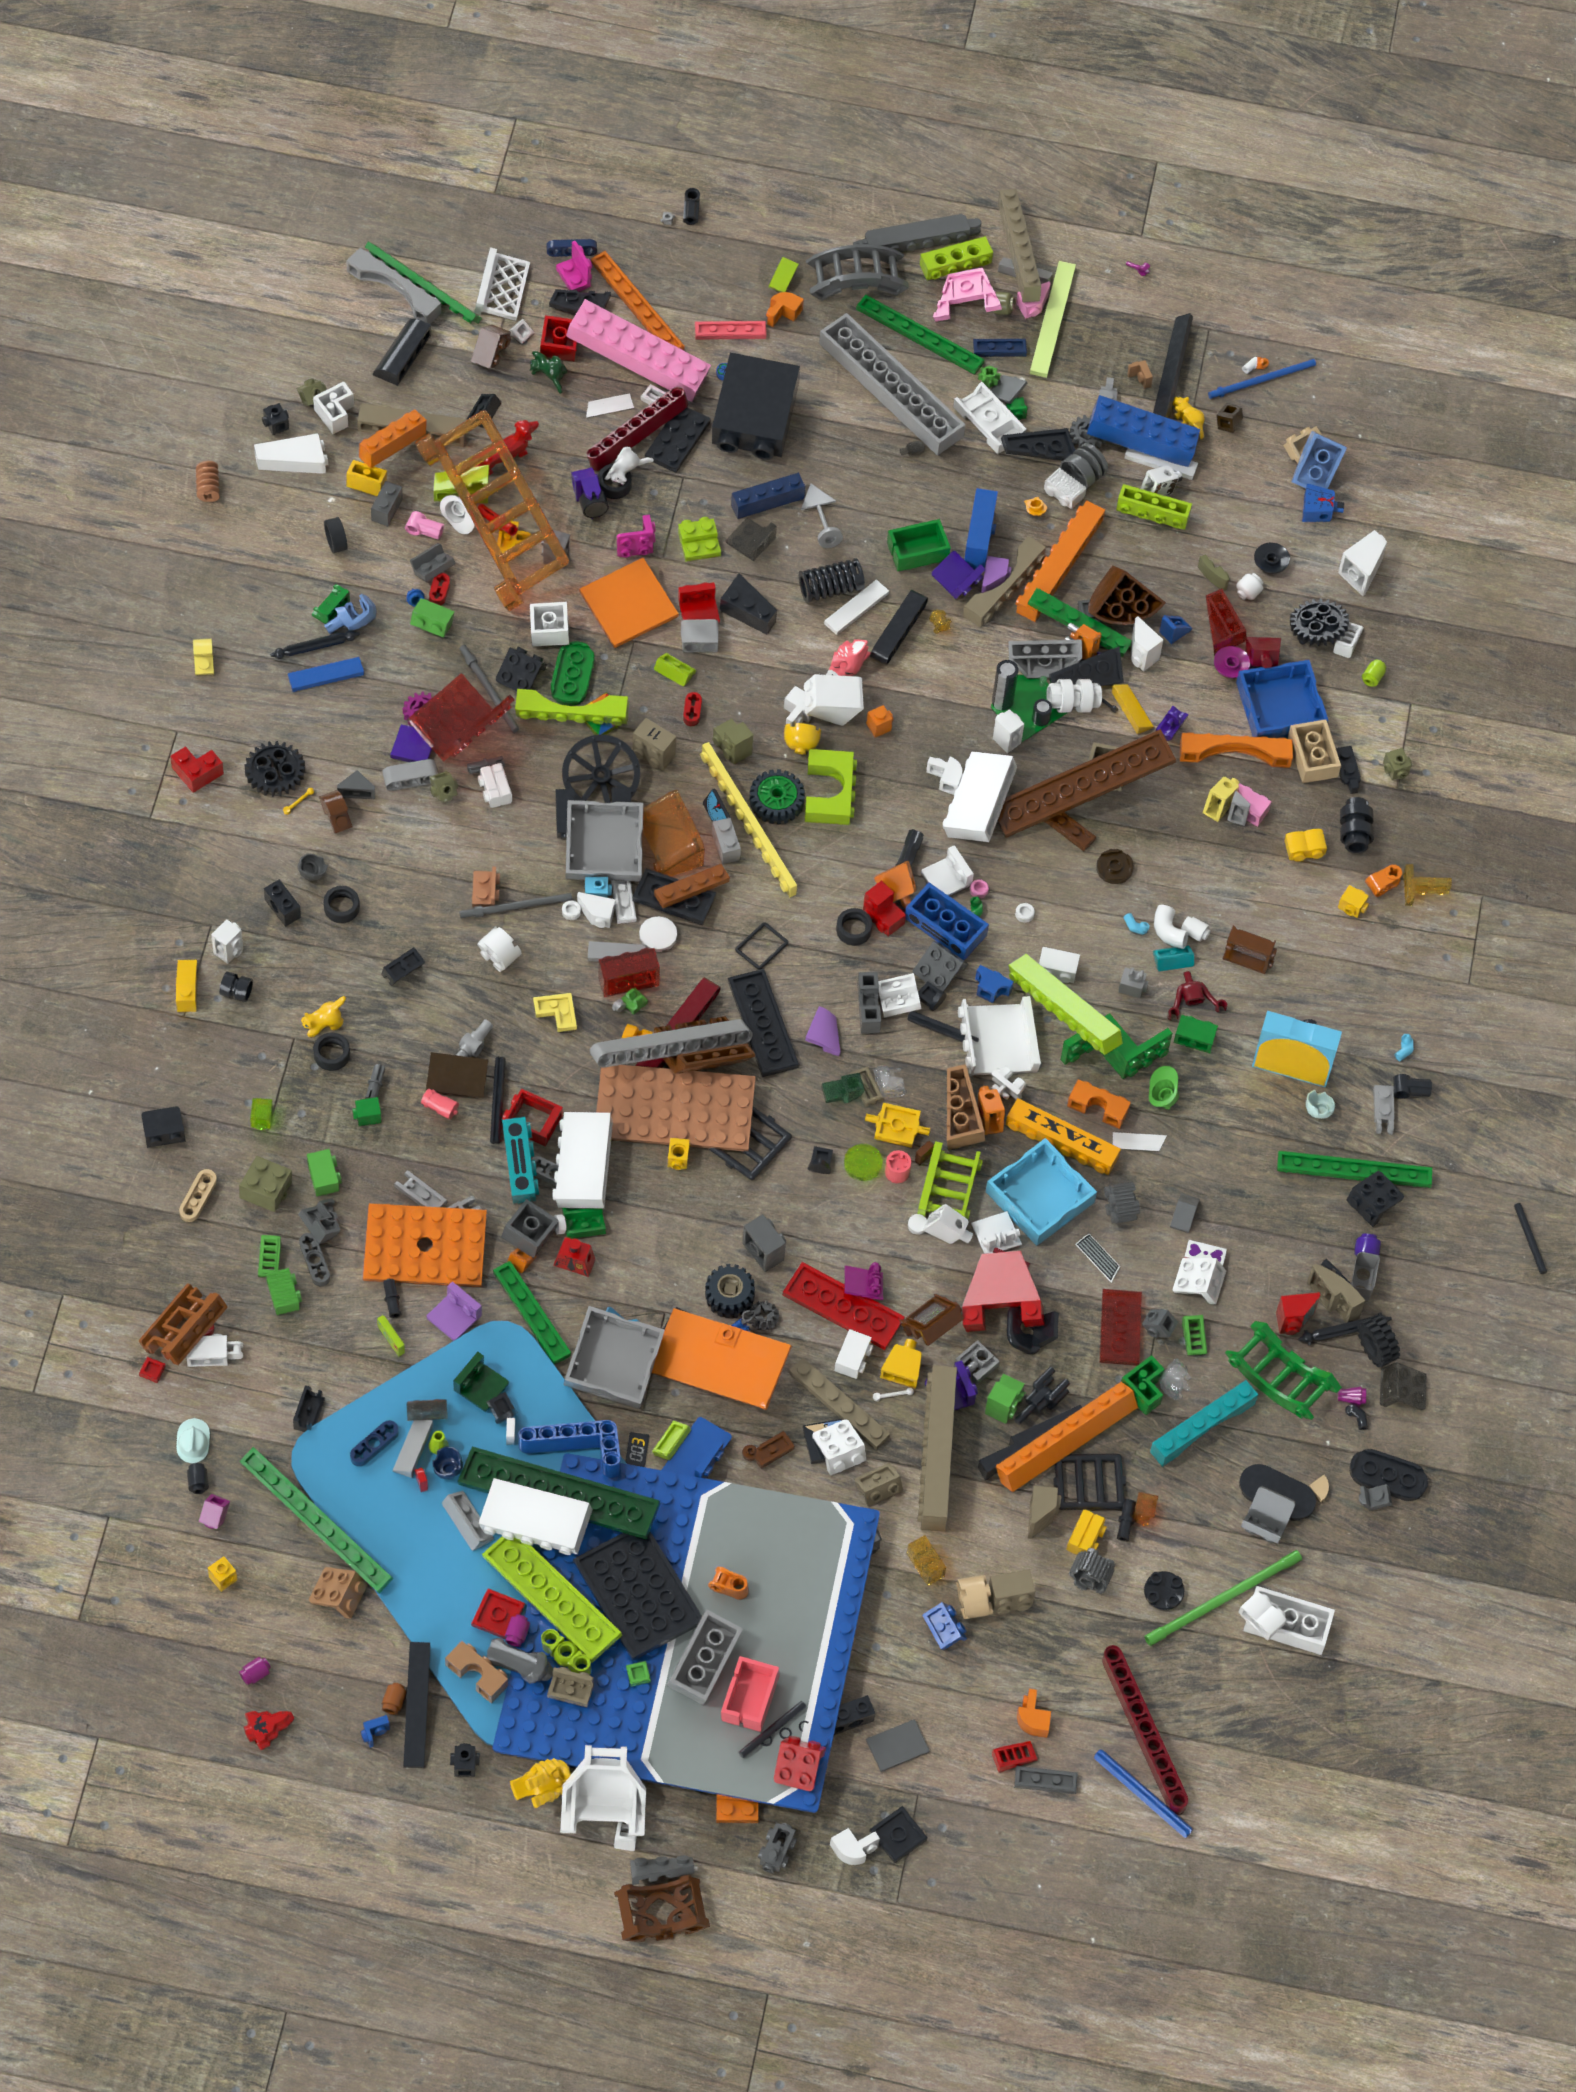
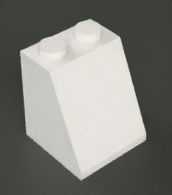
M1375 530L1343 552L1338 571L1362 596L1366 594L1382 562L1387 544L1385 538Z
M815 674L804 683L807 715L844 726L864 709L861 677Z

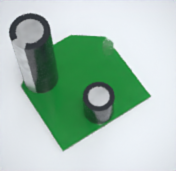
M1003 660L998 663L996 668L991 709L997 715L1002 712L1005 713L1009 709L1014 714H1017L1024 723L1021 741L1024 742L1069 712H1058L1056 708H1052L1051 702L1046 697L1049 685L1046 676L1026 678L1024 675H1018L1019 668L1015 662Z

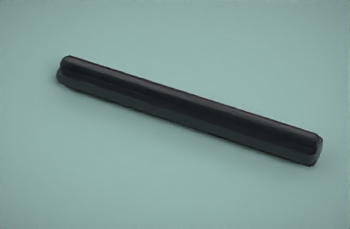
M499 1056L495 1058L490 1131L491 1144H499L501 1141L506 1059Z

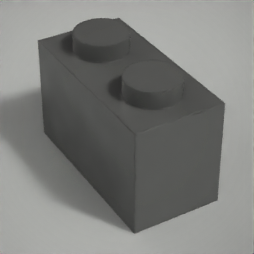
M385 481L371 507V520L373 522L389 526L403 500L401 486Z

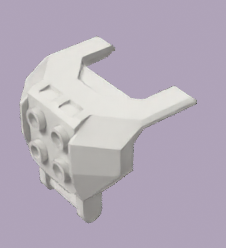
M585 1745V1759L563 1784L561 1833L576 1834L577 1823L587 1820L624 1822L629 1825V1836H644L646 1787L627 1761V1747H621V1749L592 1748V1745ZM591 1756L620 1757V1760L609 1758L591 1759Z

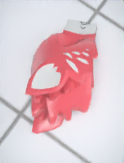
M854 639L853 643L845 641L840 645L838 651L834 652L831 666L826 675H856L860 671L863 662L871 654L867 651L868 646L866 645L868 641Z

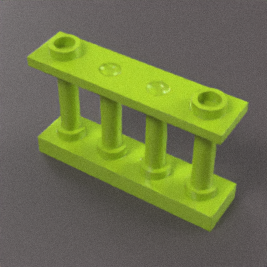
M935 1141L917 1214L925 1217L926 1212H934L941 1207V1205L933 1204L932 1201H929L930 1195L934 1196L936 1194L964 1201L962 1210H954L966 1219H969L970 1210H967L976 1171H981L983 1162L980 1159L981 1152H976L975 1160L945 1153L942 1150L943 1143ZM947 1161L973 1167L971 1177L941 1170L938 1167V1163ZM940 1177L969 1184L967 1193L936 1187L937 1185L933 1184L934 1179Z

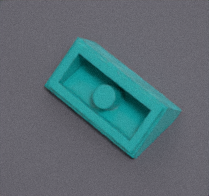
M1189 945L1184 949L1173 947L1153 951L1158 971L1194 966V953Z

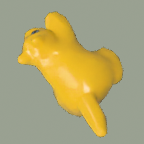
M342 996L335 1002L328 1001L322 1004L312 1014L305 1013V1017H302L301 1022L304 1028L309 1029L307 1032L308 1037H315L325 1027L329 1026L332 1030H338L343 1025L344 1020L341 1017L339 1008L344 1004L345 996Z

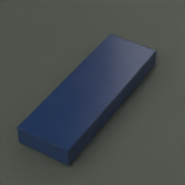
M973 339V353L979 357H1026V339Z

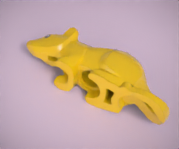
M1174 397L1173 405L1178 412L1174 413V417L1176 419L1182 418L1184 421L1182 423L1199 428L1200 440L1203 439V424L1205 421L1203 412L1188 403L1189 397Z

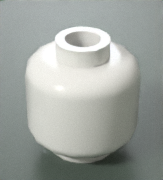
M1255 573L1245 574L1236 585L1238 596L1243 600H1254L1263 590L1262 579Z

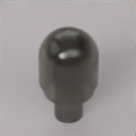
M913 441L908 443L905 448H901L900 454L902 456L906 454L912 457L924 452L925 446L921 441Z

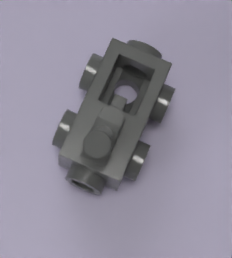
M776 1822L774 1829H769L766 1836L768 1843L766 1847H761L758 1855L760 1865L763 1866L762 1869L764 1871L774 1873V1871L780 1872L781 1867L786 1868L790 1858L786 1855L789 1849H794L797 1838H795L796 1830L792 1826ZM778 1839H784L785 1842H784L783 1844H781V1841H777V1840H778Z

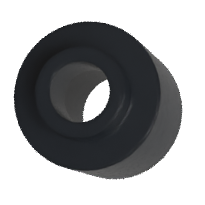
M193 1463L189 1465L187 1470L188 1489L194 1494H203L209 1488L207 1469L202 1463Z

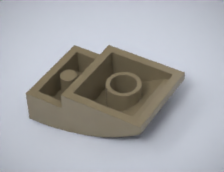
M1318 1264L1312 1265L1307 1283L1314 1293L1320 1292L1319 1300L1330 1313L1336 1309L1345 1323L1360 1318L1365 1303L1360 1293L1335 1272Z

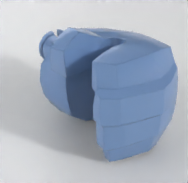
M361 594L359 595L361 598L359 602L363 609L362 614H357L352 602H349L343 607L335 608L338 613L337 617L324 624L330 635L343 625L349 630L359 629L376 618V605L368 596Z

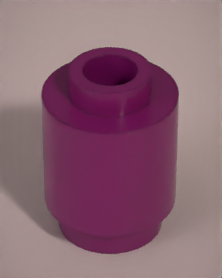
M522 1615L511 1617L505 1633V1642L507 1644L521 1647V1644L524 1643L530 1627L527 1617Z
M258 1656L244 1665L239 1674L248 1686L251 1683L255 1684L270 1674L269 1669L271 1666L266 1658L261 1659Z

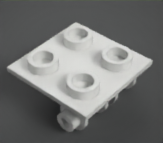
M1007 1211L971 1223L984 1254L993 1253L994 1248L1005 1251L1022 1245L1019 1239L1020 1231L1015 1229Z

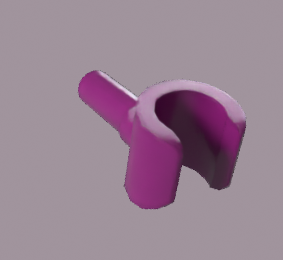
M1129 261L1126 262L1127 266L1138 270L1141 276H1145L1150 272L1148 270L1150 265L1146 262L1141 266Z

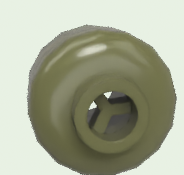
M995 292L1002 310L993 312L997 315H1010L1016 308V298L1010 292Z

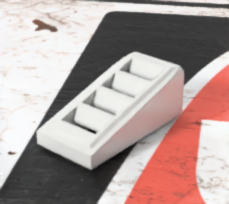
M1349 622L1348 630L1350 631L1345 632V637L1340 636V641L1336 640L1333 652L1350 658L1364 627Z
M618 1822L614 1848L635 1851L637 1836H629V1833L621 1832V1830L629 1832V1825Z

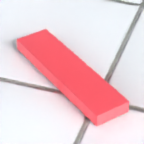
M766 321L695 322V339H766Z

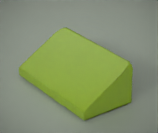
M668 653L657 658L654 666L655 671L681 686H685L696 673V669Z

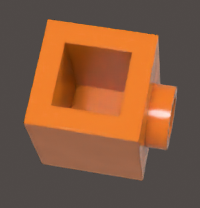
M884 705L867 712L866 724L875 738L891 731L892 721L894 720L893 715L889 710L887 711Z

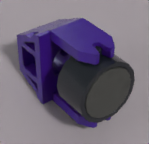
M592 467L571 472L576 501L580 502L584 516L593 519L604 515L608 511L609 505L604 491L600 488L598 474H595Z

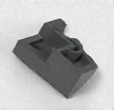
M333 1198L319 1201L315 1207L302 1209L298 1214L318 1244L332 1239L340 1232V1227L337 1223V1212L333 1211L335 1203Z

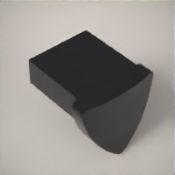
M928 981L918 991L920 1001L927 1005L931 1011L936 1010L947 996L944 991L939 990Z
M814 1146L811 1162L807 1169L816 1173L830 1174L833 1150Z
M506 1392L486 1402L497 1424L507 1421V1418H512L518 1413Z

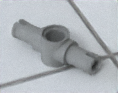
M484 1019L476 1031H472L471 1034L466 1033L459 1042V1052L456 1055L477 1057L484 1047V1038L493 1028L492 1023Z

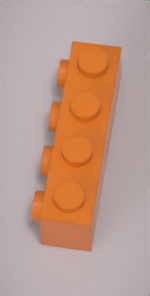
M415 409L404 414L397 421L391 422L384 429L378 430L374 435L359 443V458L370 468L376 466L426 434L427 420Z

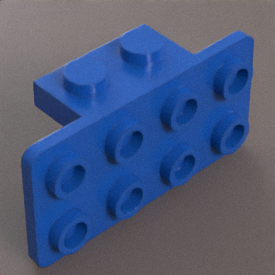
M698 1417L692 1425L690 1433L671 1460L667 1461L662 1471L700 1478L708 1477L713 1470L715 1462H719L722 1458L724 1449L731 1441V1434L708 1420Z

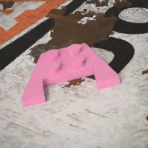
M983 268L948 274L942 290V298L938 301V309L934 312L933 318L935 322L950 319V305L985 299L986 312L1002 310L1000 301Z

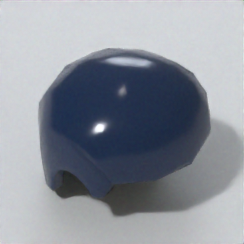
M446 1446L439 1449L435 1460L432 1461L434 1472L441 1479L451 1480L459 1475L463 1468L461 1454L454 1447Z

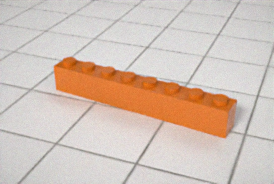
M1087 500L1083 506L1080 505L1078 507L1076 517L1070 519L1066 532L1062 531L1059 542L1052 546L1051 554L1049 557L1046 556L1044 558L1041 569L1035 571L1033 581L1027 583L1023 596L1019 595L1017 598L1016 613L1034 622L1037 621L1042 612L1028 605V601L1036 588H1039L1051 596L1055 594L1103 522L1105 509Z
M1123 1382L1118 1383L996 1465L1001 1484L1011 1492H1014L1137 1409L1138 1406L1133 1390Z

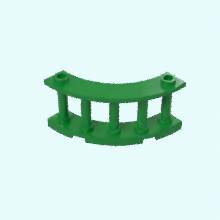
M1254 1321L1250 1326L1254 1331V1336L1239 1352L1230 1350L1225 1352L1229 1358V1363L1275 1403L1301 1419L1312 1420L1314 1416L1309 1408L1325 1391L1337 1393L1342 1388L1332 1373L1315 1366L1311 1369L1304 1364L1305 1360L1292 1350L1290 1353L1280 1345L1282 1341L1267 1323ZM1262 1341L1267 1346L1268 1353L1252 1369L1243 1358ZM1278 1357L1286 1367L1269 1384L1259 1376V1373L1274 1358ZM1291 1372H1296L1303 1377V1380L1288 1396L1276 1389ZM1309 1384L1319 1386L1304 1403L1295 1400Z

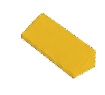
M1129 685L1112 686L1113 696L1137 735L1153 729V724Z

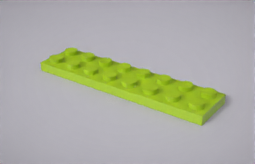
M501 1537L482 1554L483 1558L570 1642L574 1643L582 1654L587 1655L592 1663L622 1636V1633L531 1545L522 1543L520 1539L508 1540Z

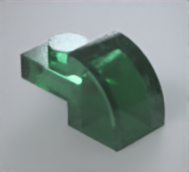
M860 1073L841 1076L840 1080L825 1082L821 1085L826 1103L842 1100L844 1103H848L859 1098L865 1090Z

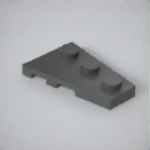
M681 1855L677 1858L661 1856L656 1859L636 1858L635 1860H630L632 1885L639 1884V1880L647 1878L650 1882L657 1881V1878L662 1875L672 1878L693 1874V1857Z

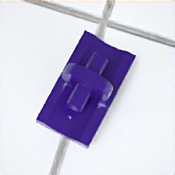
M1172 706L1156 728V731L1161 729L1166 741L1172 740L1189 714L1181 712L1175 706Z

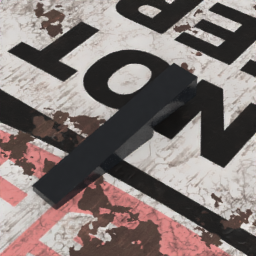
M1078 1405L1011 1436L1008 1447L980 1459L978 1469L984 1480L986 1481L998 1473L996 1465L1080 1410L1082 1406Z
M410 1642L403 1768H424L430 1642Z

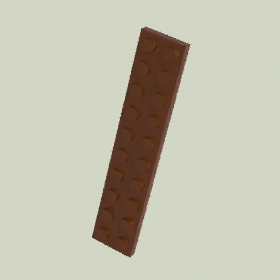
M1161 729L1006 797L998 817V823L1005 837H1010L1176 763V759Z

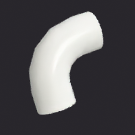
M1158 905L1154 918L1156 934L1164 943L1184 949L1188 940V931L1173 926L1175 910L1172 907Z

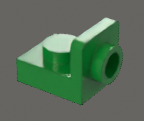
M1023 397L1015 398L1011 404L1005 403L1006 408L1018 420L1026 419L1028 408L1024 403Z

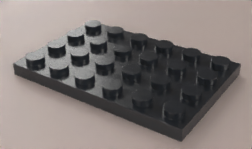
M649 1532L647 1539L621 1533L573 1559V1563L606 1618L622 1633L619 1639L632 1661L696 1628L702 1617L651 1532Z

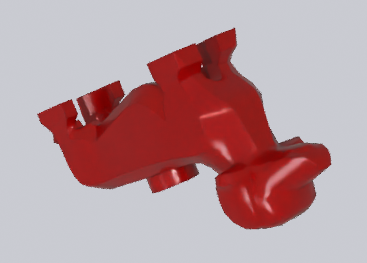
M520 420L515 423L516 432L481 451L474 467L489 465V475L493 474L492 468L496 464L511 460L517 454L520 458L528 454L526 450L528 441L532 439L531 433L538 428V421L528 422L527 420Z

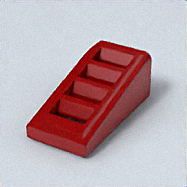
M1031 1741L992 1750V1757L998 1773L1038 1760ZM1024 1748L1028 1749L1030 1757H1026ZM1018 1750L1020 1751V1754L1022 1756L1021 1759L1018 1758V1755L1016 1753V1751ZM1011 1752H1012L1013 1757H1014V1759H1015V1760H1012V1761H1011V1758H1010V1756H1009V1753H1011ZM1002 1755H1005L1007 1762L1003 1761Z

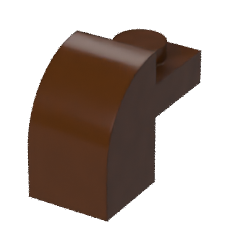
M335 790L319 796L323 811L328 815L335 834L353 827L348 814V807L339 791Z

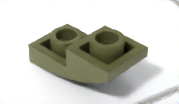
M1206 554L1200 556L1198 568L1202 574L1216 587L1223 591L1227 590L1230 581L1228 573L1224 572L1221 566L1215 568L1213 561L1209 560Z

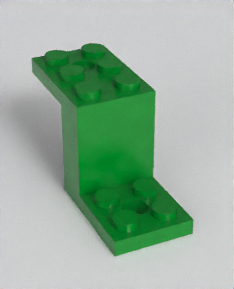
M1110 1013L1104 1016L1121 1030L1123 1044L1106 1055L1101 1054L1122 1079L1134 1076L1139 1069L1147 1068L1155 1059L1163 1058L1168 1054L1173 1034L1169 1028L1137 1046ZM1076 1033L1064 1041L1060 1060L1064 1065L1069 1062L1073 1063L1079 1059L1080 1055L1085 1052L1089 1053L1094 1048L1092 1044L1087 1040L1084 1041Z

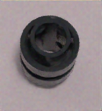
M1361 797L1348 799L1345 802V806L1340 809V824L1342 825L1340 827V841L1345 845V849L1351 853L1367 851L1368 845L1374 840V827L1372 826L1374 822L1373 809L1369 806V802Z

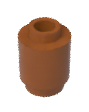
M393 1683L387 1686L381 1703L383 1706L382 1711L385 1713L397 1715L398 1711H401L407 1694L402 1684Z

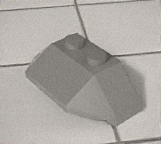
M1082 640L1008 641L1009 660L1018 665L1019 671L1026 678H1049L1050 673L1078 663L1082 659Z

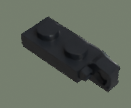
M1352 746L1338 747L1336 751L1341 764L1339 772L1341 782L1344 785L1348 784L1350 794L1358 793V783L1361 781V776Z

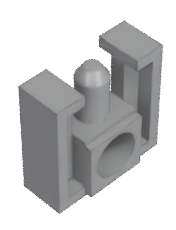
M978 1340L955 1360V1362L962 1360L963 1364L970 1360L971 1363L968 1365L970 1373L976 1368L979 1369L978 1372L972 1375L971 1379L976 1385L999 1367L1000 1363ZM978 1357H984L986 1360L981 1361Z

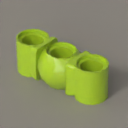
M548 1629L543 1632L541 1636L542 1648L551 1657H554L558 1665L568 1667L571 1672L591 1674L590 1658L582 1654L574 1643L565 1641L564 1637L559 1636V1633L554 1629ZM549 1639L556 1640L553 1644L546 1643ZM566 1651L571 1653V1655L567 1657L562 1656L561 1654ZM579 1664L586 1665L584 1669L577 1668Z

